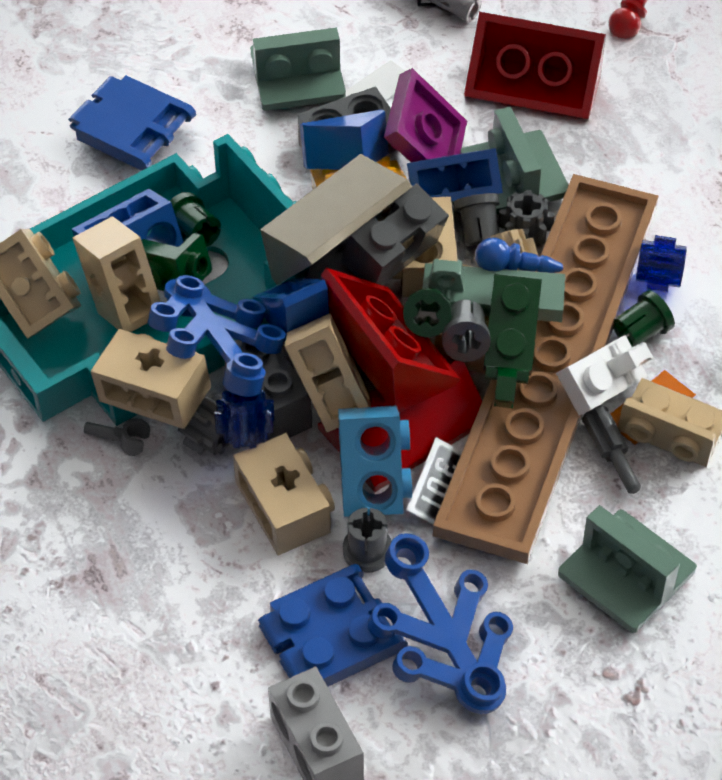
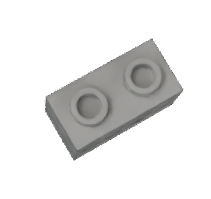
M313 667L268 687L270 718L303 780H364V753L317 667Z

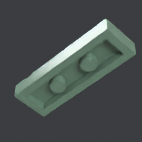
M434 259L433 264L425 263L422 289L432 288L440 291L447 297L450 305L459 300H471L472 305L474 301L483 308L484 315L488 317L490 316L494 274L542 279L538 320L562 322L566 274L508 269L488 271L481 267L463 266L460 260ZM421 300V311L437 312L439 305L436 302L427 305Z

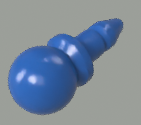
M499 238L483 240L475 251L477 266L488 271L517 270L518 268L522 271L557 273L563 270V264L545 255L539 257L537 254L527 252L520 253L519 244L513 243L509 246L504 240Z

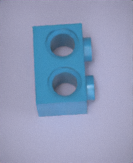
M397 406L338 409L344 517H350L354 511L361 508H368V516H370V508L377 509L384 515L404 514L403 498H412L411 468H402L401 450H410L409 420H400ZM370 427H381L388 432L387 439L379 446H368L361 440L363 432ZM374 475L384 476L390 481L389 487L380 494H371L363 488L365 481L369 477Z

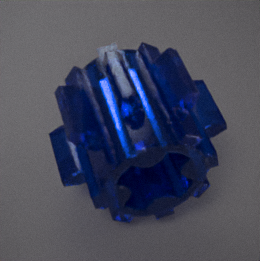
M655 235L654 241L642 240L636 281L646 282V289L668 293L669 286L680 288L687 246L676 245V238Z
M224 390L222 399L216 401V412H214L216 434H223L225 443L230 442L233 448L240 449V447L256 448L257 444L265 443L268 439L267 434L273 433V421H275L273 399H266L264 390H261L258 395L251 397L239 396Z

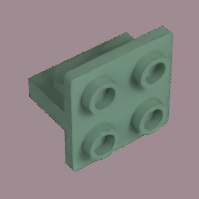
M337 27L253 38L250 55L263 110L268 111L333 102L346 97V89L341 73L340 37Z
M511 106L494 110L493 129L488 131V142L463 147L460 150V153L496 148L503 193L498 194L500 204L496 206L497 215L499 210L506 209L507 197H511L516 192L521 194L525 193V190H532L533 194H541L545 199L549 200L548 202L563 199L569 186L543 132L535 130L523 133Z
M599 505L586 517L583 544L559 567L558 576L628 631L636 633L696 573L697 565L626 511L620 509L613 515Z

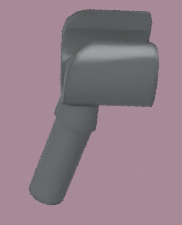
M138 418L126 421L123 428H113L86 422L84 433L121 442V448L126 454L136 456L143 451L144 442L132 437L149 438L150 426L146 421Z

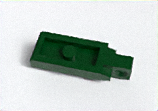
M494 274L488 325L491 342L489 350L485 354L483 369L486 371L485 379L497 381L494 407L513 409L516 383L528 384L533 366L542 279Z

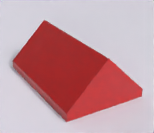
M479 11L464 96L589 119L601 79L606 34Z
M329 268L324 270L321 274V279L325 280L328 287L329 313H331L350 354L389 406H397L398 412H401L454 387L461 378L428 337L418 336L408 329L403 318L404 306L389 287Z
M443 356L461 378L454 387L399 412L400 420H409L410 450H401L402 468H411L412 470L425 462L436 437L453 445L470 434L482 404V399L464 362L454 360L449 356ZM377 389L369 392L371 395V407L389 406ZM322 421L319 422L318 430L340 453L339 427L327 432ZM370 427L363 432L361 440L368 446H379L387 439L388 432L381 427ZM374 475L369 477L365 483L375 493L388 485L390 481L384 476Z

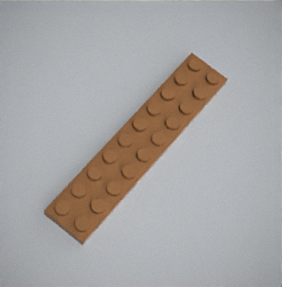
M573 174L541 255L549 256L563 264V270L557 272L566 274L562 322L537 320L532 373L529 376L528 384L516 383L513 409L494 407L497 381H490L434 521L433 537L528 564L582 414L578 415L556 373L608 344L614 326V319L618 317L654 218L659 195Z

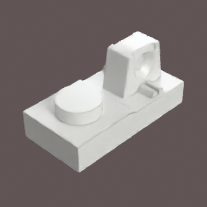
M626 335L557 372L556 375L578 415H581L636 384L641 378H646L647 374L641 364L653 359V356L645 342L632 347Z

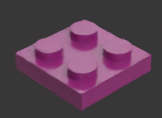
M411 68L399 74L384 138L410 162L460 154L468 121L424 78Z

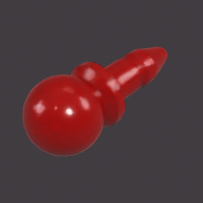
M622 0L620 2L621 8L616 9L609 17L608 27L610 32L622 39L636 36L641 29V19L647 15V10L644 6L648 0Z

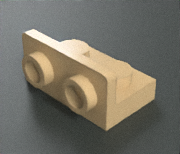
M20 229L0 243V299L28 339L67 313L81 307L80 302L76 298L81 292L67 271L60 273L50 259L55 253L43 234L40 232L33 234L30 229Z
M641 378L632 397L626 398L622 406L618 429L637 442L652 444L673 453V455L683 461L695 462L707 467L722 437V410Z

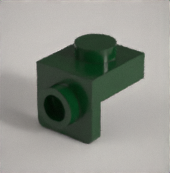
M193 233L179 247L145 239L141 240L157 290L164 291L166 283L172 279H177L179 276L189 275L203 281L212 272L204 237L201 234Z

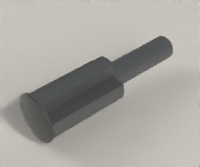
M597 406L583 415L582 422L601 457L606 458L607 462L613 463L627 492L635 494L640 490L641 485L624 455L628 451V446L609 409L606 406Z

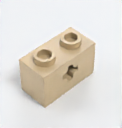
M113 216L72 237L98 314L116 329L132 332L147 324L151 305L161 301L141 237Z
M118 329L91 369V375L100 402L185 429L211 388L205 356L195 352V355L191 358H178L168 353L166 343L157 341L146 334H134Z
M287 433L233 455L235 482L278 556L331 533L330 512L335 510L331 493L325 484L317 485L312 476L313 469L307 453L302 447L296 449Z

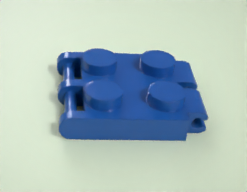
M127 75L121 80L109 76L91 95L95 99L93 101L86 100L68 120L72 122L69 126L76 131L78 141L142 171L152 164V156L162 146H169L174 140L173 134L184 122H190L196 116V111L190 104Z
M358 564L350 565L270 602V613L258 619L260 623L259 628L275 654L281 653L279 655L281 659L279 662L289 678L317 667L324 682L329 687L398 654L402 648L408 646L406 639L398 634L388 639H381L370 632L368 619L373 609L378 604H381L382 601L379 598L374 599L362 580L364 572ZM355 588H356V590L358 591V593L360 594V596H361V598L363 599V601L365 602L364 604L362 603V601H361L360 598L358 597L357 593L355 592ZM385 616L377 617L381 624L391 626Z

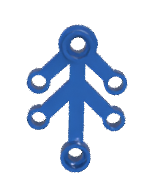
M189 275L179 276L177 279L168 281L164 289V296L167 301L153 303L148 317L150 327L158 331L170 332L166 346L168 353L178 358H191L195 355L199 342L207 336L227 363L223 378L224 387L231 393L239 396L251 397L258 395L261 392L266 374L265 369L262 367L263 362L256 355L243 353L233 338L253 345L261 352L277 354L282 351L286 336L284 330L275 325H262L266 308L259 301L242 299L238 304H234L211 295L210 290L200 279ZM213 312L235 319L236 322L216 315ZM179 316L193 317L185 328H176Z
M405 533L396 536L385 554V564L394 577L405 579L429 623L401 613L396 606L390 603H381L373 609L368 619V628L374 636L381 639H388L398 634L445 652L455 667L428 659L420 649L407 646L402 648L392 664L393 673L399 680L406 683H412L419 678H423L455 691L459 703L473 713L488 714L497 710L506 696L505 679L497 667L503 645L513 632L511 619L501 612H491L485 617L479 628V636L483 641V645L476 660L466 642L477 605L488 589L486 577L477 570H466L460 575L454 586L457 601L451 617L423 569L429 559L427 544L420 537L413 534ZM398 557L408 559L411 565L401 562ZM464 583L474 584L478 592L469 591ZM377 617H388L393 625L385 626L379 622ZM489 625H497L502 629L503 634L493 633ZM402 660H412L416 664L417 669L411 670L406 668ZM472 685L482 687L486 695L477 693L472 688Z

